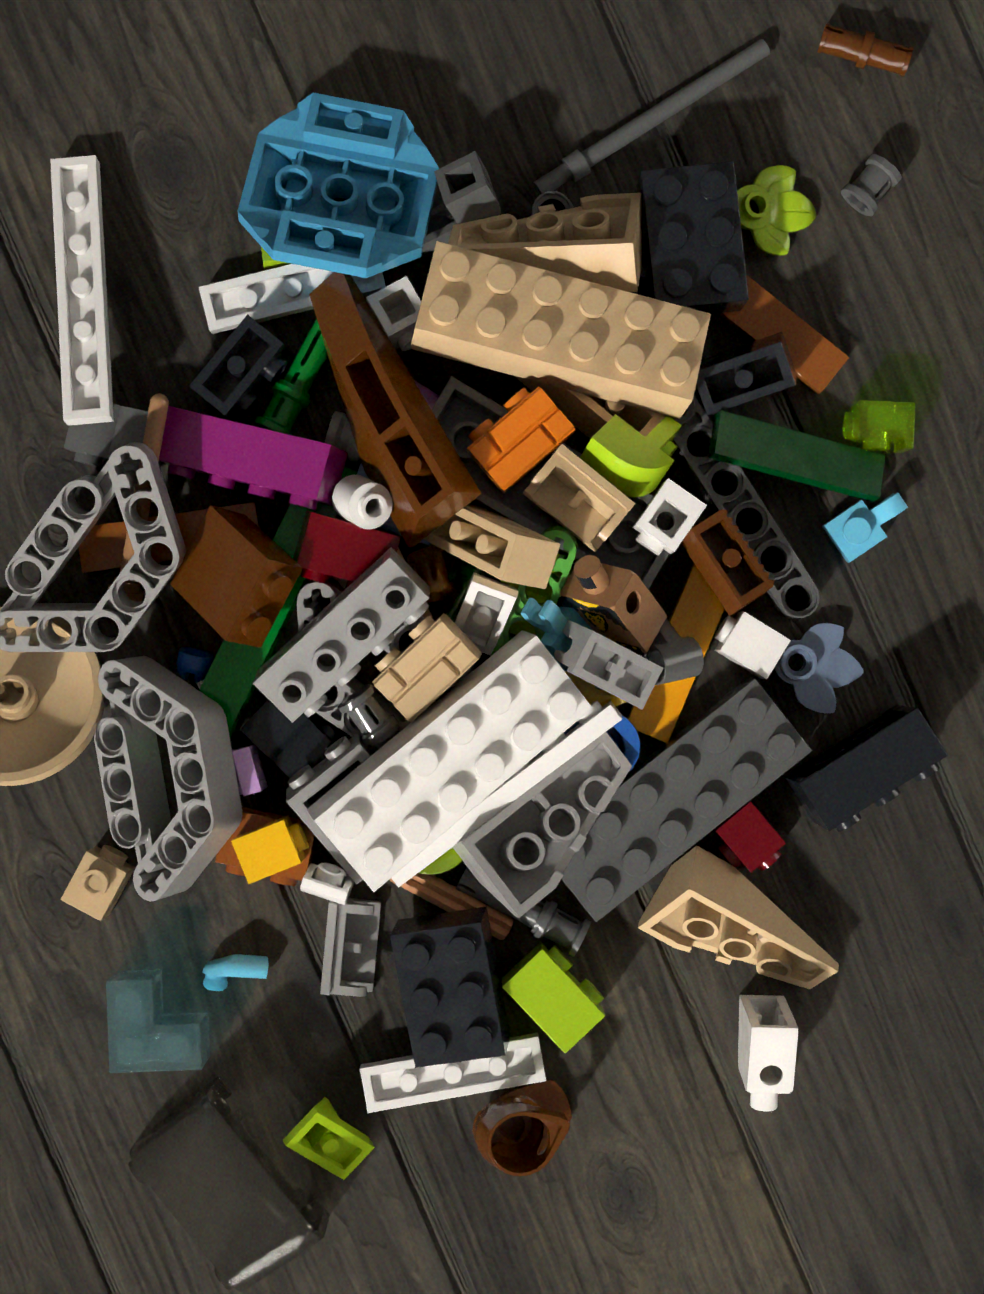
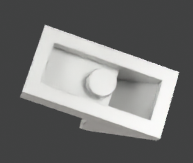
M473 572L465 598L454 623L482 653L491 656L519 591L515 587Z

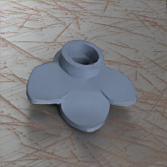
M832 623L814 625L805 632L800 640H791L774 667L779 678L793 685L798 702L804 707L820 713L835 712L836 697L833 688L847 685L864 673L859 662L851 654L839 648L844 635V627ZM797 653L803 659V666L801 669L793 671L788 665V660L791 655Z

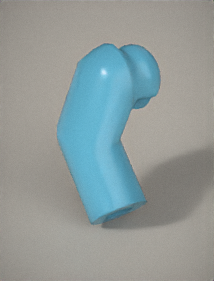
M233 954L207 962L202 971L205 974L203 985L207 990L223 991L228 986L227 977L266 979L269 966L268 957Z

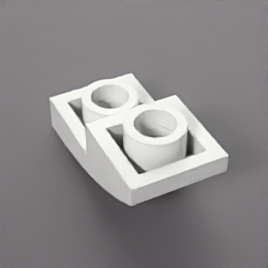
M310 863L303 877L300 890L345 905L350 896L354 881L349 875H346L342 868L330 863H320L319 865Z

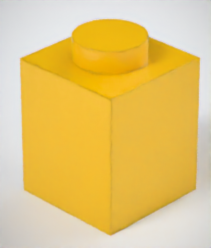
M289 815L242 833L231 840L248 884L301 864L306 858L303 850L309 848L307 838L300 823L292 824Z

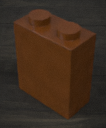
M210 505L170 585L225 641L261 648L303 568L245 514Z

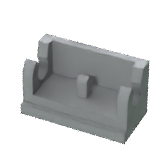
M568 620L563 633L572 639V645L566 653L556 650L554 652L556 661L568 666L567 672L643 710L663 667L591 629Z
M348 898L345 905L333 901L329 902L320 994L363 997L367 996V992H373L381 901Z

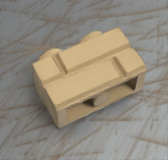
M445 613L436 621L428 615L409 633V636L414 640L412 644L402 653L394 647L375 665L381 673L373 680L374 686L411 723L476 663L482 655L481 650Z

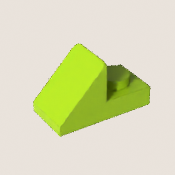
M326 1097L318 1102L283 1139L285 1146L343 1180L375 1148L366 1134L339 1118Z

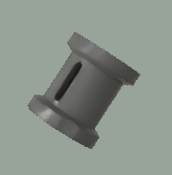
M871 154L865 162V169L852 184H846L841 190L845 201L865 216H873L878 209L877 203L890 187H895L902 179L898 169L884 157L877 154Z

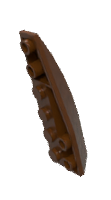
M333 272L309 296L363 469L370 480L381 484L389 491L393 502L390 516L408 547H414L481 495V492L352 276Z

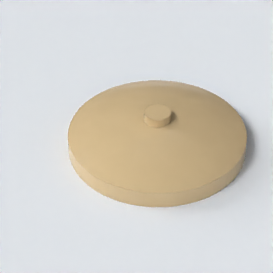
M54 617L52 627L55 633L61 637H71L72 629L69 622L61 617ZM13 618L7 623L8 628H14L18 636L28 628H36L37 622L30 627L15 626ZM0 649V786L24 785L52 776L72 763L88 746L95 734L97 723L102 718L105 706V696L102 694L98 683L101 665L95 652H8Z

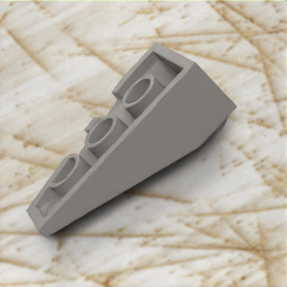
M605 732L453 846V849L478 882L515 917L520 918L557 887L564 876L563 872L575 853L584 844L588 832L600 813L606 809L632 765L608 733Z

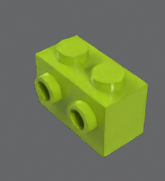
M540 942L502 977V988L566 1054L605 1017L603 1007L599 1004L604 997L589 980L585 978L580 983L568 971L573 964L560 949L554 945L548 950Z

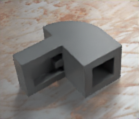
M476 151L434 171L442 196L433 202L422 251L426 257L434 253L436 241L448 244L453 225L501 214L499 202L488 171Z

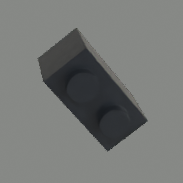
M779 332L701 360L696 385L708 416L795 386L797 373L783 333Z

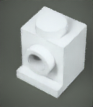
M668 478L663 482L634 524L633 528L640 532L636 541L658 556L663 549L670 554L674 553L707 505ZM667 513L672 517L673 526L670 530H662L658 527L656 520L659 514Z

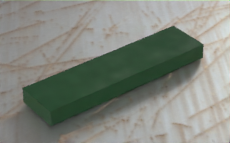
M723 410L714 415L709 458L871 502L879 499L881 496L885 455Z

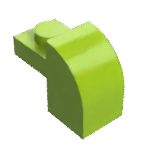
M615 414L592 436L580 459L627 497L645 496L657 488L674 462L671 456L678 446L672 441L682 425L672 417L666 416L644 437Z

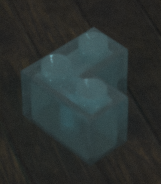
M162 969L117 971L106 981L109 1073L202 1070L210 1058L208 1012L164 1014Z

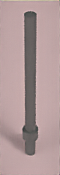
M759 39L582 152L576 149L563 157L561 165L533 182L539 195L547 191H554L570 180L575 183L590 174V168L770 55L767 43L763 39Z

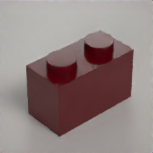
M306 511L293 559L303 568L301 577L327 584L329 576H334L347 580L346 589L389 548L392 547L397 552L401 537L375 529H363L353 523Z

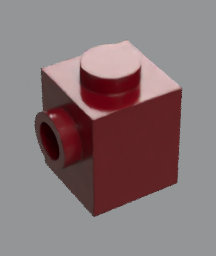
M751 801L747 802L713 829L724 842L718 847V850L735 868L742 864L751 873L757 867L760 871H763L775 863L781 856L779 849L786 844Z

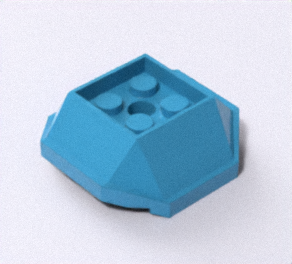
M313 92L299 102L296 109L279 117L258 133L238 207V219L273 260L368 278L422 256L438 185L434 171L438 170L439 167L427 147L414 132V126L404 110ZM337 198L346 199L345 201L341 202L334 201V199Z

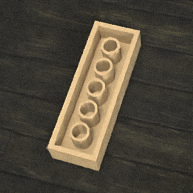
M436 241L410 349L680 419L693 401L711 314Z

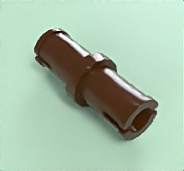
M826 23L817 53H825L856 62L855 67L864 69L865 65L900 74V76L904 77L914 47H907L875 38V32L866 30L864 35Z

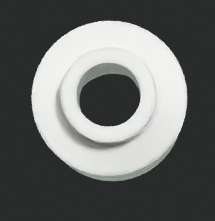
M347 476L339 481L333 490L332 503L336 513L363 529L380 527L388 520L392 512L393 502L389 491L381 484L364 476Z

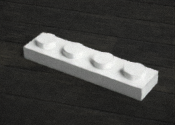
M289 264L200 286L199 291L209 331L215 334L235 329L247 314L260 323L312 310L313 305L309 294L333 272ZM382 272L368 278L352 276L363 296L371 295L386 287Z
M538 1033L510 1037L505 1056L415 1068L413 1055L361 1064L360 1066L368 1113L546 1081Z

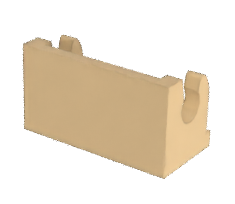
M563 444L559 446L523 492L526 497L594 552L606 541L636 504Z

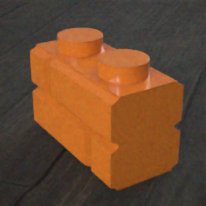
M539 386L531 393L525 387L505 403L504 407L508 411L506 415L495 424L488 418L468 436L473 442L467 447L468 454L503 494L571 437L576 430L573 424Z

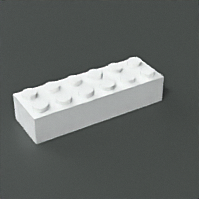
M522 630L306 810L371 890L375 892L590 711L592 706L536 635Z

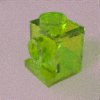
M858 401L851 406V412L845 413L843 421L844 439H850V442H863V449L868 451H888L891 444H894V453H904L913 449L915 402Z

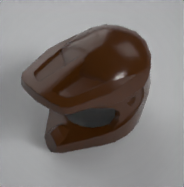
M546 1078L544 1082L516 1086L488 1103L477 1113L473 1121L472 1132L478 1150L492 1166L512 1176H527L541 1170L554 1156L569 1131V1122L572 1119L568 1099L559 1084L554 1079ZM546 1148L544 1153L539 1155V1153Z

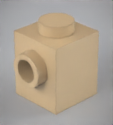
M103 845L102 849L95 846L86 851L60 900L102 921L111 914L135 867L126 862L128 856L120 850L109 845Z

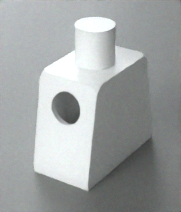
M739 995L738 1068L746 1091L751 1093L750 1106L758 1111L768 1112L776 1110L778 1107V1094H789L794 1088L798 1026L784 996Z

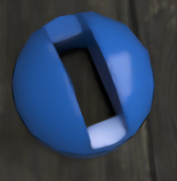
M181 647L177 657V671L181 678L186 681L190 673L194 674V683L202 682L210 669L215 655L202 649Z

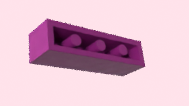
M168 406L159 461L168 464L167 473L194 480L195 473L198 472L209 475L207 483L234 490L235 483L238 482L249 485V494L270 500H275L276 492L290 495L289 504L316 511L318 503L333 506V490L336 484L341 481L348 453L331 444Z

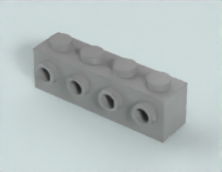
M392 547L389 548L257 670L253 684L292 723L303 713L310 717L326 702L328 697L325 693L333 685L338 683L342 687L359 672L361 666L358 663L366 655L372 652L376 656L389 646L395 638L392 632L400 624L406 621L410 625L424 614L429 607L426 601L429 599L430 587Z

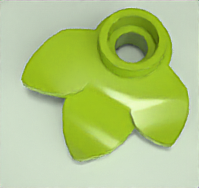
M777 165L768 167L758 173L753 184L746 185L737 190L741 228L750 231L757 247L771 255H787L790 248L788 233L805 229L817 216L811 201L802 193L793 191L796 171L789 166ZM750 200L756 203L759 210L758 214L750 209Z

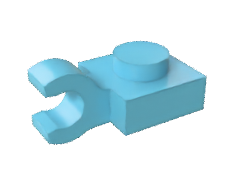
M898 492L891 494L870 510L863 500H859L822 525V527L846 562L850 563L887 538L880 525L904 511L908 506Z
M529 597L521 611V615L526 621L545 632L541 642L553 657L556 650L566 653L572 645V639L563 633L568 620L591 629L574 608L558 607L551 600H546L542 607L534 598ZM557 661L564 671L568 670V666Z

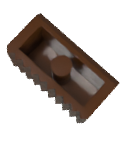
M721 509L691 528L681 544L728 615L731 616L769 591L774 586L775 580L768 579L769 572H764V565L758 564L759 557L753 556L754 549L747 548L748 541L742 540L743 534L737 532L738 526L732 525L733 518L727 517L728 510Z

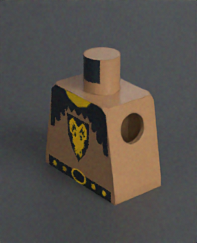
M594 555L584 556L575 563L573 571L560 591L559 598L562 606L574 608L593 631L625 648L643 653L648 652L667 618L665 611L636 573L628 569L603 564Z

